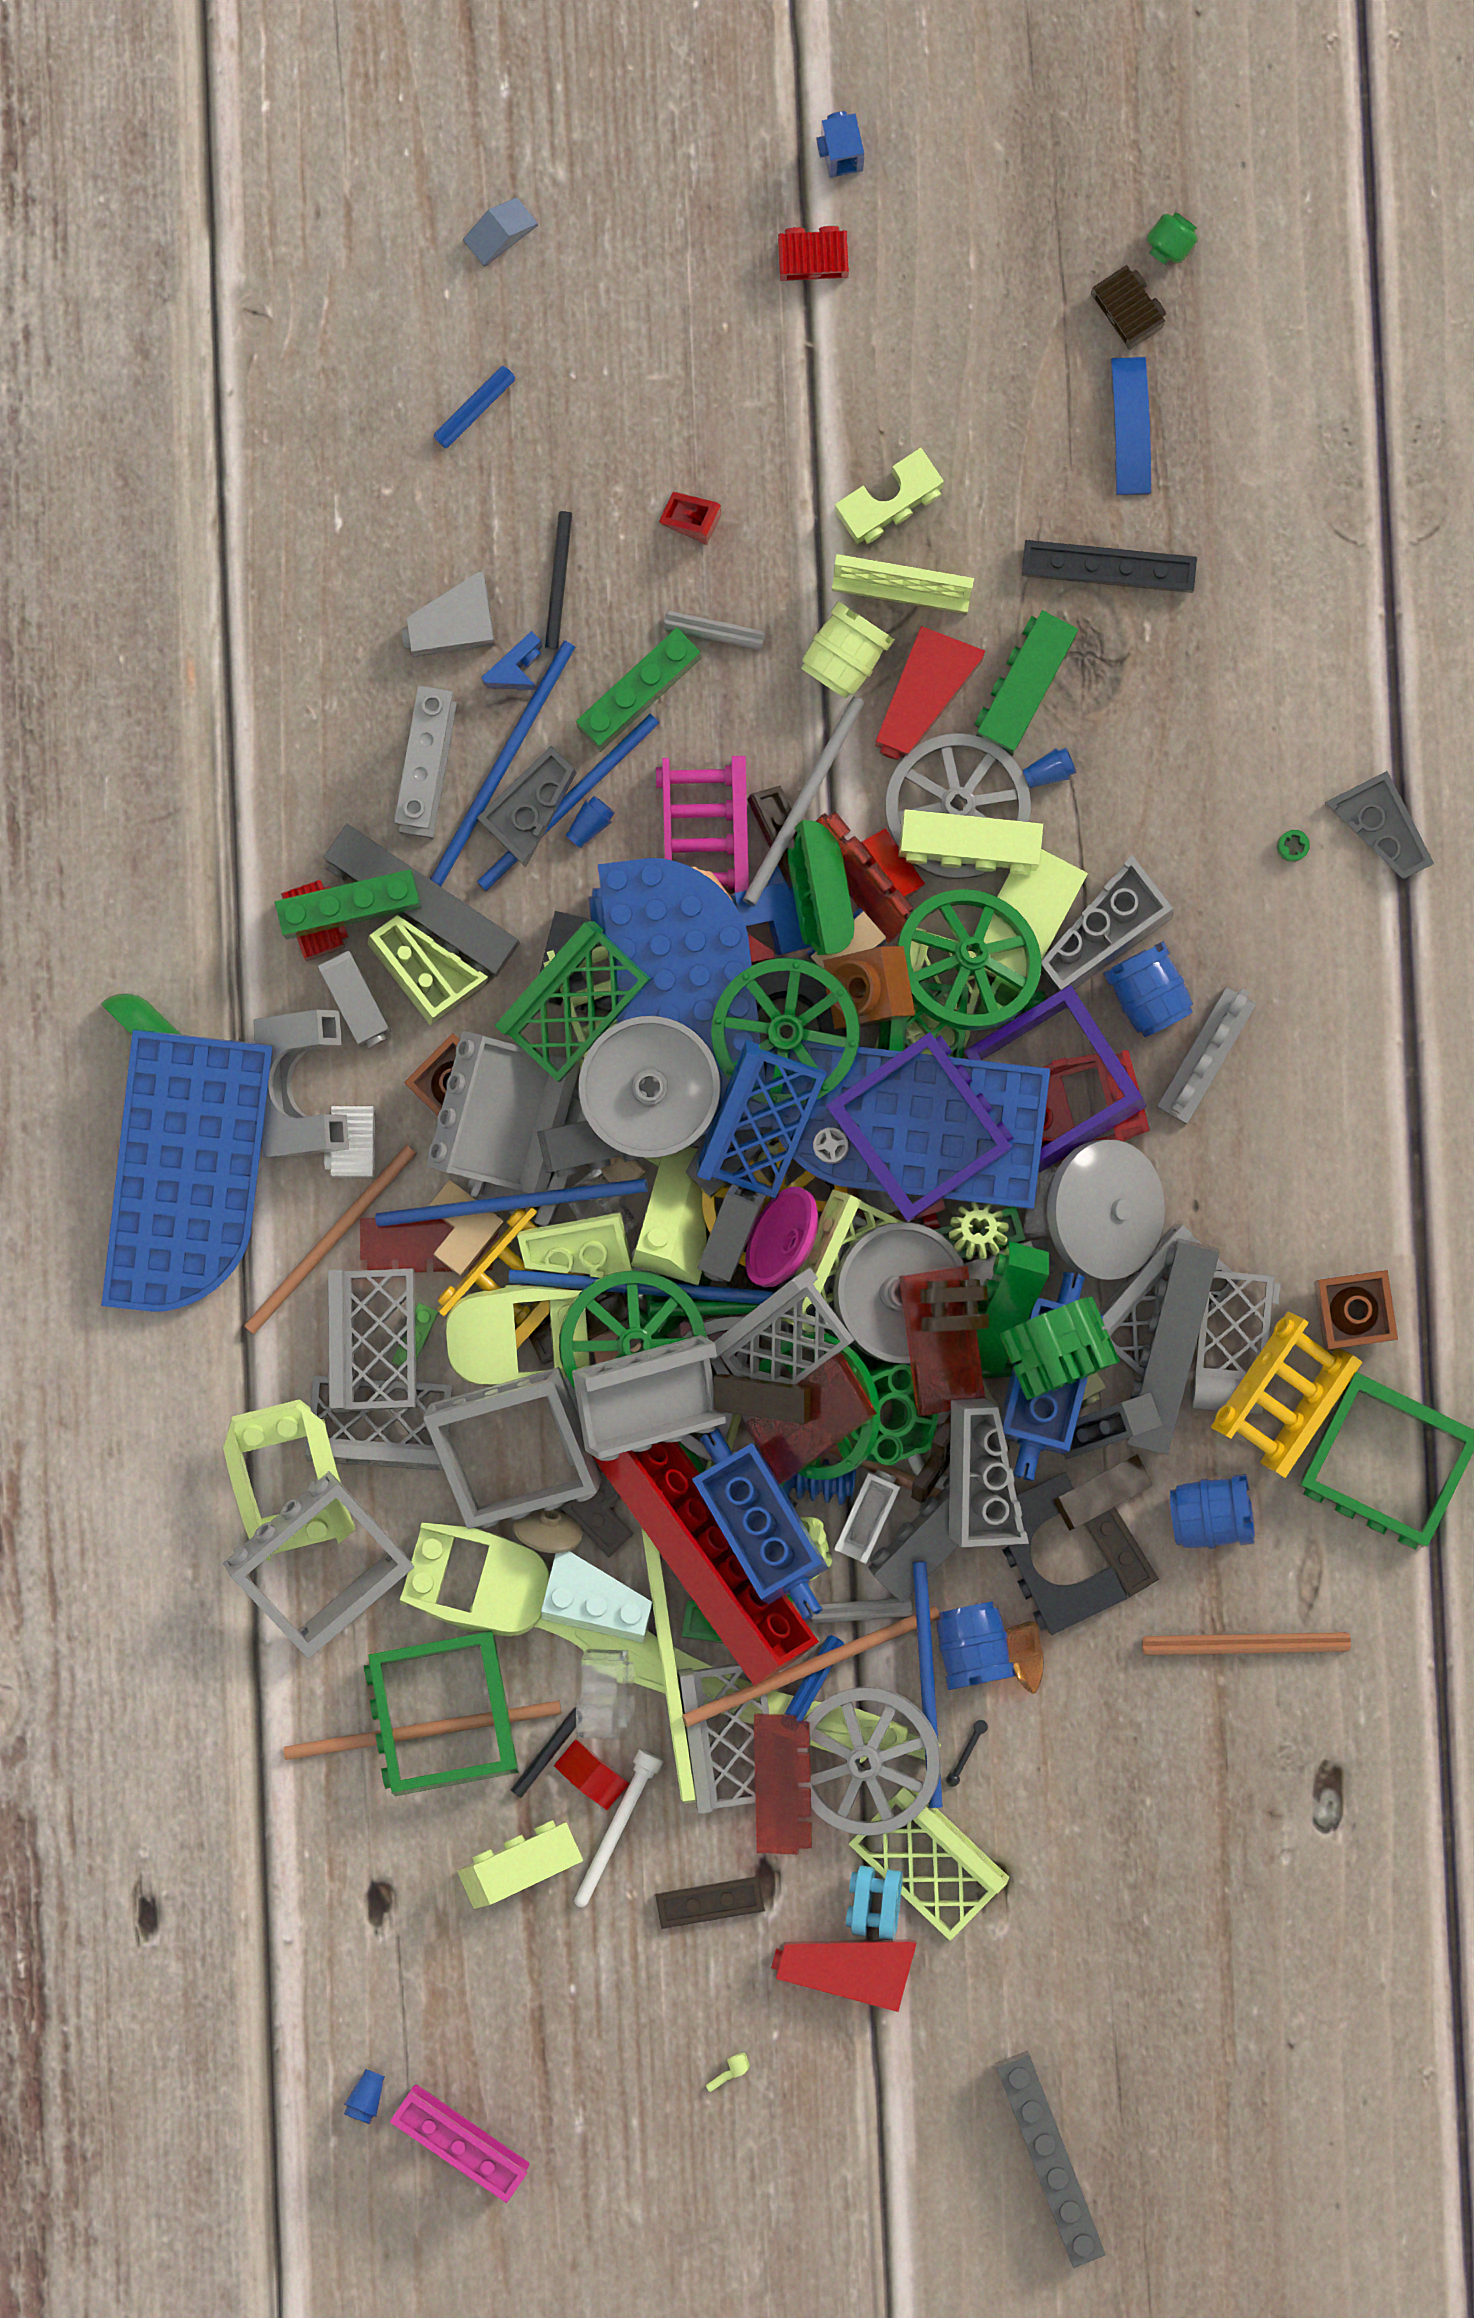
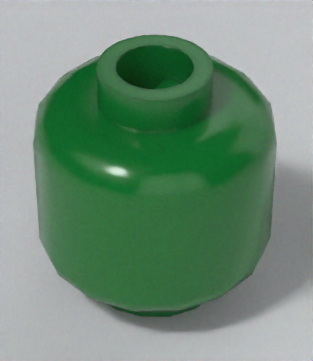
M1176 211L1173 215L1163 214L1147 235V241L1153 247L1149 253L1164 265L1169 260L1177 264L1182 263L1198 241L1195 233L1197 227Z

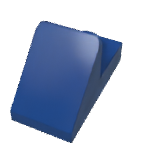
M532 631L527 634L481 677L483 684L487 688L536 690L535 684L524 674L520 667L523 664L525 667H529L540 657L541 640Z

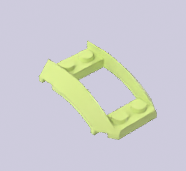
M300 1399L232 1416L223 1450L238 1508L249 1540L262 1524L271 1522L279 1514L261 1518L249 1480L243 1452L307 1436L318 1480L330 1471L341 1483L330 1446L325 1419L318 1418L311 1412V1408ZM335 1498L272 1554L334 1538L337 1539L339 1544L355 1530L354 1521H352L348 1509ZM271 1555L266 1560L271 1561Z

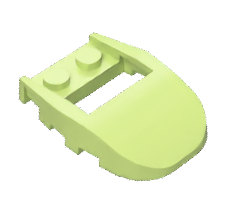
M518 1284L505 1285V1288L492 1291L476 1292L461 1298L451 1308L446 1320L447 1353L453 1370L467 1382L490 1386L546 1371L518 1372L513 1303L549 1300L554 1368H560L563 1378H567L560 1360L559 1335L564 1316L582 1289L565 1290L546 1286H520ZM585 1309L577 1321L573 1341H588ZM589 1351L573 1352L577 1369L590 1366Z
M421 1523V1529L411 1561L414 1568L408 1572L400 1597L402 1605L407 1606L409 1604L426 1612L427 1616L471 1633L473 1631H492L494 1635L518 1636L526 1633L537 1624L542 1616L541 1610L550 1578L548 1565L540 1554L499 1534L477 1528L468 1529L463 1526ZM456 1537L489 1546L471 1613L437 1604Z

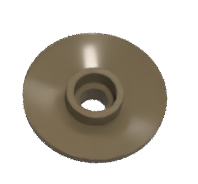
M544 1508L534 1510L528 1516L514 1520L513 1524L514 1533L522 1543L530 1548L546 1553L571 1551L580 1544L583 1535L581 1525L564 1511L558 1509L545 1511Z

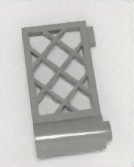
M1215 1271L1213 1278L1226 1279L1234 1291L1220 1303L1209 1292L1198 1336L1192 1390V1409L1218 1411L1224 1406L1247 1373L1243 1371L1235 1359L1249 1348L1258 1356L1268 1342L1272 1304L1279 1305L1281 1284L1274 1283V1276ZM1231 1279L1244 1280L1245 1282L1237 1287ZM1251 1281L1266 1282L1265 1297L1253 1306L1241 1290ZM1238 1294L1250 1310L1235 1322L1222 1306ZM1210 1299L1215 1307L1208 1312ZM1264 1304L1262 1317V1315L1257 1311V1309ZM1219 1309L1231 1326L1218 1337H1215L1207 1328V1319ZM1254 1313L1262 1322V1332L1250 1341L1238 1325ZM1235 1328L1247 1345L1231 1356L1219 1340ZM1207 1333L1213 1341L1205 1347ZM1261 1338L1259 1351L1255 1347L1254 1343H1256ZM1216 1344L1228 1360L1218 1369L1203 1368L1205 1352ZM1232 1363L1238 1371L1223 1369ZM1271 1388L1264 1389V1392L1270 1396L1272 1395ZM1255 1403L1248 1414L1262 1415L1264 1408Z

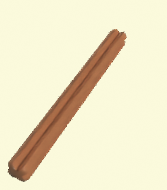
M1346 1632L1145 1636L1142 1639V1652L1145 1655L1349 1651L1351 1648V1637Z

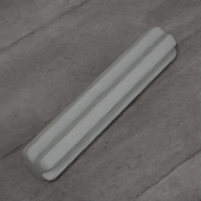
M672 611L666 613L663 624L666 631L672 632L678 627L685 635L756 650L762 649L765 640V632L761 630Z
M895 1598L819 1604L823 1610L817 1615L809 1607L813 1615L810 1618V1622L813 1624L909 1617L913 1612L910 1598L904 1603Z

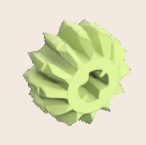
M971 1202V1212L961 1206L958 1209L961 1218L952 1217L950 1220V1224L956 1229L949 1232V1238L958 1240L954 1246L956 1252L968 1248L966 1251V1259L968 1260L972 1259L974 1252H979L980 1260L985 1261L986 1250L992 1255L997 1256L999 1253L997 1244L1006 1245L1007 1237L1002 1233L1008 1231V1223L999 1222L1003 1217L1001 1210L990 1214L992 1204H985L984 1209L979 1210L978 1203ZM973 1226H976L978 1229L985 1227V1235L982 1236L980 1233L973 1235Z

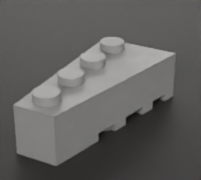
M1133 855L1126 860L1119 872L1104 886L1103 891L1092 904L1088 905L1075 924L1067 930L1042 960L1041 972L1057 993L1069 985L1076 989L1173 918V907Z
M985 1398L951 1400L949 1538L960 1547L1029 1544L1027 1533L1022 1524L1020 1502L1017 1500L1013 1484L1015 1482L1013 1471L1009 1466L1006 1453L1008 1449L999 1409Z

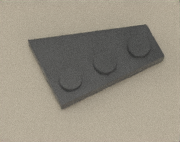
M550 746L477 819L526 868L577 772Z
M1388 771L1325 802L1403 880L1434 865Z

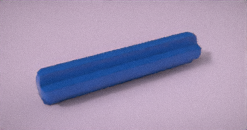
M501 366L434 433L435 440L442 447L448 448L515 381L514 374L507 367Z
M833 1635L827 1636L817 1656L844 1645V1642ZM833 1665L808 1675L803 1679L781 1719L783 1726L793 1731L799 1728Z

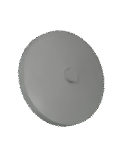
M635 1017L624 1020L606 1030L589 1049L579 1075L580 1104L591 1128L611 1147L636 1157L654 1158L667 1156L679 1152L694 1143L712 1122L720 1099L719 1070L709 1047L687 1026L663 1017Z
M1118 1140L1090 1141L1074 1149L1058 1167L1049 1190L1047 1217L1053 1243L1062 1259L1073 1270L1083 1276L1092 1279L1114 1280L1127 1277L1139 1270L1155 1251L1164 1225V1194L1154 1166L1136 1147Z
M905 1222L881 1225L858 1237L843 1255L834 1280L833 1297L835 1311L839 1320L855 1341L852 1343L867 1355L889 1363L906 1364L920 1362L944 1350L960 1331L922 1332L921 1317H932L931 1303H920V1289H927L926 1282L948 1281V1287H959V1280L968 1279V1275L958 1252H956L948 1240L936 1231L923 1225ZM945 1302L946 1316L964 1315L963 1302Z

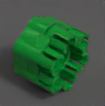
M1093 1296L1071 1302L999 1334L1011 1364L1016 1363L1013 1369L1026 1400L1050 1392L1049 1390L1054 1391L1065 1386L1064 1383L1069 1385L1076 1382L1077 1378L1081 1380L1120 1362L1107 1329L1102 1330V1327L1105 1325Z
M877 1360L876 1366L868 1371L875 1384L880 1409L886 1401L890 1400L892 1416L890 1421L884 1426L880 1421L876 1442L866 1461L893 1465L899 1460L925 1453L931 1448L942 1402L939 1393L930 1388L926 1381L918 1376L912 1367L905 1364ZM846 1372L838 1373L834 1377L832 1384H835ZM853 1382L841 1395L842 1403L862 1410L860 1395L855 1382ZM838 1414L850 1445L854 1449L861 1433L862 1424ZM828 1425V1426H827V1431H828L829 1433H832V1432H831V1429H830V1427H829V1425Z

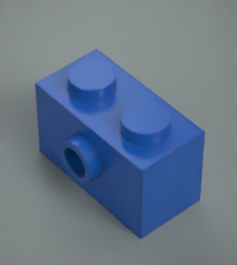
M840 111L828 115L826 120H822L821 136L816 137L820 158L825 157L829 177L833 178L863 171L864 149L856 113L847 115V112Z

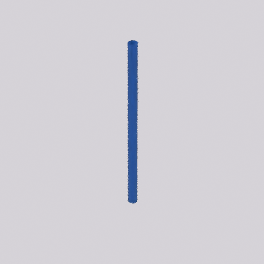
M565 640L562 642L433 872L430 880L440 887L443 885L478 822L477 817L485 810L576 648L571 643Z
M646 1178L381 1212L376 1213L375 1221L377 1227L644 1193L648 1192V1183Z
M510 1269L508 1283L584 1290L588 1285L600 1278ZM637 1283L638 1294L670 1297L658 1288ZM675 1283L691 1299L762 1304L775 1293V1291ZM626 1284L618 1285L605 1291L626 1293Z

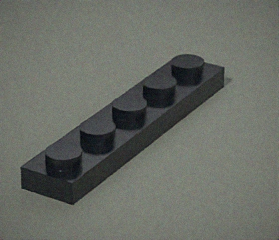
M1025 540L1021 576L1193 593L1197 557Z

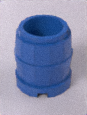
M1164 941L1103 972L1108 984L1113 985L1123 1013H1126L1137 1033L1142 1032L1144 1038L1193 1013L1190 1007L1193 1005V1002L1184 984V979L1169 958L1170 952Z
M1233 1475L1232 1479H1201L1199 1482L1178 1485L1176 1489L1170 1490V1507L1176 1545H1183L1184 1548L1208 1547L1209 1549H1214L1216 1546L1237 1542L1240 1545L1255 1544L1252 1504L1249 1495H1247L1249 1490L1247 1475Z
M993 1602L956 1608L939 1613L940 1620H936L940 1644L938 1646L948 1675L945 1676L948 1690L1015 1677L1013 1662L1010 1663L1007 1633L1004 1630L999 1609L994 1608Z

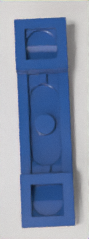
M1146 357L1111 358L1116 453V495L1151 494V442Z

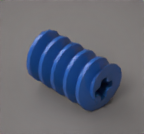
M824 1459L821 1465H830L829 1459ZM856 1469L845 1475L827 1480L810 1479L791 1471L783 1489L786 1495L789 1496L791 1490L795 1488L797 1499H802L806 1490H809L811 1501H816L820 1492H823L825 1503H830L833 1495L837 1494L839 1505H843L848 1496L851 1497L852 1501Z

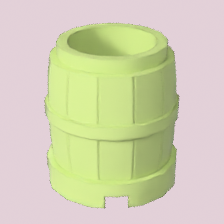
M837 601L830 611L831 617L820 631L814 635V640L802 658L804 664L801 669L847 699L849 694L854 695L866 678L871 676L872 670L884 650L887 651L895 639Z

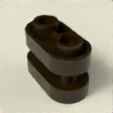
M980 1279L959 1280V1287H948V1281L926 1282L927 1289H920V1303H931L932 1317H921L922 1332L989 1328V1314H978L977 1301L988 1300L987 1286H980ZM945 1302H963L964 1315L946 1316Z

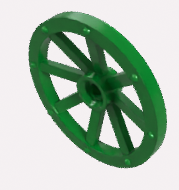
M958 889L942 892L930 897L911 913L897 941V946H904L914 1004L932 1019L949 1027L962 1030H985L1008 1022L1025 1008L1040 980L1041 952L1031 926L1010 904L985 892ZM968 905L983 909L973 937L968 935L952 906ZM940 910L958 942L919 931L916 928L926 917ZM993 914L1003 919L1017 935L1016 937L987 944L983 941ZM911 941L952 953V956L914 972L910 957ZM1023 947L1027 963L1026 978L991 958L990 955ZM968 951L974 952L977 957L971 958ZM955 968L958 971L957 977L945 1005L942 1006L931 998L919 983ZM984 968L1021 989L1019 995L1002 1009L998 1010ZM969 976H974L987 1014L972 1015L954 1011Z
M769 959L747 968L725 988L717 1002L712 1019L711 1035L713 1050L720 1068L729 1080L737 1061L733 1063L728 1052L725 1027L766 1033L769 1038L759 1044V1049L769 1051L776 1046L778 1048L777 1055L788 1058L789 1050L792 1048L801 1063L819 1069L802 1044V1040L845 1048L837 1067L824 1079L817 1099L829 1093L844 1079L852 1067L858 1052L860 1023L851 995L832 973L815 963L802 959ZM790 971L784 1014L780 1013L755 978L770 972ZM801 973H804L820 981L832 993L797 1017L795 1014ZM744 986L749 989L771 1018V1023L727 1016L734 998ZM836 1002H839L846 1021L847 1037L805 1029L804 1025ZM784 1025H789L793 1029V1035L790 1038H784L785 1036L780 1032L781 1027ZM775 1065L773 1079L782 1076L777 1065ZM783 1083L772 1087L768 1091L774 1104L792 1097L791 1093H781ZM763 1092L750 1097L759 1102L769 1104ZM807 1098L801 1101L802 1105L805 1104Z
M620 1271L594 1281L573 1300L561 1325L559 1354L562 1368L570 1385L575 1390L572 1371L577 1370L573 1352L617 1351L618 1355L614 1358L616 1359L689 1339L651 1338V1335L678 1305L688 1319L692 1337L702 1335L706 1338L704 1322L695 1303L678 1285L660 1275L649 1272ZM637 1283L653 1286L670 1296L642 1329L640 1328ZM622 1284H626L629 1328L626 1329L594 1300L596 1296L605 1290ZM585 1307L618 1336L616 1340L573 1341L577 1321ZM630 1339H638L641 1346L638 1351L632 1352L629 1350Z
M815 1332L802 1333L803 1337L815 1340ZM824 1334V1342L837 1345L841 1342L837 1338ZM781 1340L780 1354L793 1357L789 1353L793 1350V1343ZM848 1346L834 1356L843 1364L847 1372L833 1387H830L827 1362L816 1370L817 1383L811 1376L800 1383L802 1386L811 1387L810 1422L815 1423L807 1460L793 1451L785 1441L808 1423L798 1424L790 1422L779 1431L773 1419L756 1417L761 1435L776 1458L793 1472L810 1479H833L855 1470L869 1456L877 1439L880 1424V1407L875 1384L865 1364ZM763 1358L759 1365V1371L771 1374L772 1360ZM782 1363L793 1375V1365ZM853 1382H855L860 1395L862 1410L842 1403L841 1395ZM838 1414L862 1424L861 1433L854 1449L850 1445ZM829 1425L843 1461L835 1465H820L826 1430Z

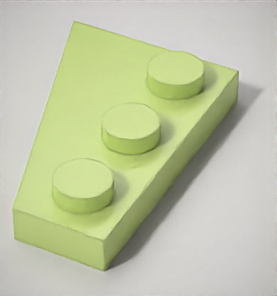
M621 1213L523 1230L517 1235L524 1265L527 1269L566 1274L568 1272L590 1274V1277L597 1278L620 1271H635L634 1266H631L632 1258Z

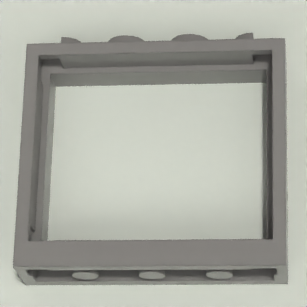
M559 1367L431 1403L423 1416L468 1529L480 1526L481 1529L489 1528L497 1524L499 1520L512 1517L513 1520L521 1519L528 1516L532 1511L544 1508L545 1511L553 1510L560 1507L564 1502L574 1499L578 1502L586 1501L596 1495L603 1478L596 1461L592 1457L593 1455L585 1451L581 1422ZM548 1396L580 1479L478 1507L446 1424Z
M330 1471L317 1482L313 1480L308 1486V1490L297 1499L286 1503L278 1516L271 1522L262 1524L249 1541L243 1546L233 1549L235 1553L223 1562L231 1578L308 1659L414 1568V1565L404 1551ZM337 1498L382 1546L387 1554L301 1629L297 1630L246 1575Z

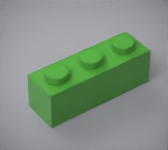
M418 1303L415 1309L416 1363L439 1315L438 1311L421 1303ZM407 1334L401 1339L406 1345ZM399 1344L391 1362L401 1366L407 1360V1350Z

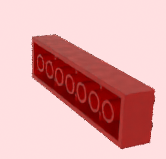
M661 1441L652 1444V1447L645 1451L635 1452L630 1450L619 1453L620 1456L609 1461H601L592 1456L754 1686L792 1664L819 1643L786 1595L769 1605L760 1599L693 1482L692 1478L700 1473L678 1442Z

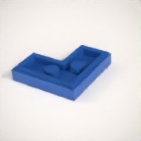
M786 882L766 886L755 906L748 905L743 901L747 890L729 895L739 910L746 927L769 923L777 956L812 947L811 945H805L802 939L793 888L789 889Z

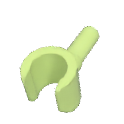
M744 2052L727 2059L730 2070L725 2071L706 2084L709 2092H712L726 2081L742 2076L748 2071L750 2064Z

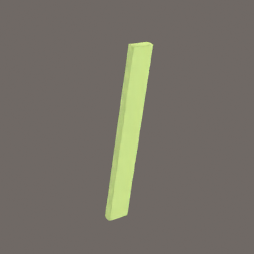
M642 1529L680 1796L684 1804L696 1802L686 1727L682 1719V1714L684 1713L661 1555Z

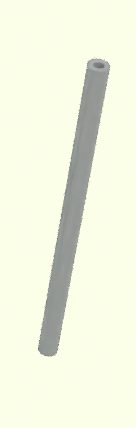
M852 697L743 898V901L748 905L755 906L796 831L794 829L795 826L805 815L865 703L862 699Z

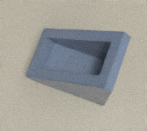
M516 197L488 209L463 238V241L485 267L536 228L538 223Z

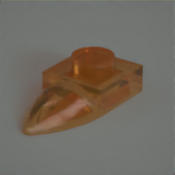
M1030 1620L1004 1630L1008 1637L1006 1640L1010 1663L1013 1662L1015 1676L1027 1691L1035 1694L1041 1683L1044 1661L1037 1623Z

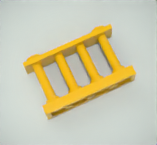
M532 1207L520 1208L507 1220V1223L510 1225L508 1229L455 1288L451 1285L448 1286L438 1297L437 1301L440 1305L436 1310L441 1315L445 1316L473 1283L478 1285L483 1291L501 1289L498 1284L484 1273L497 1256L512 1270L534 1271L533 1269L525 1268L524 1261L507 1245L520 1231L538 1228L530 1220L537 1211ZM568 1272V1273H567V1274H571V1275H584V1273H577V1272ZM555 1287L556 1289L570 1290V1288H558V1287ZM549 1300L535 1301L530 1308L526 1305L522 1307L519 1303H513L517 1349L550 1313Z
M1289 1311L1277 1322L1274 1327V1333L1227 1403L1218 1410L1215 1421L1211 1425L1213 1430L1230 1439L1238 1432L1263 1450L1265 1455L1259 1463L1286 1478L1362 1364V1361L1340 1348L1335 1349L1332 1354L1302 1333L1309 1322ZM1294 1344L1323 1365V1368L1312 1383L1283 1362ZM1274 1374H1277L1303 1393V1398L1293 1412L1264 1392ZM1255 1403L1284 1423L1283 1428L1274 1441L1244 1420Z

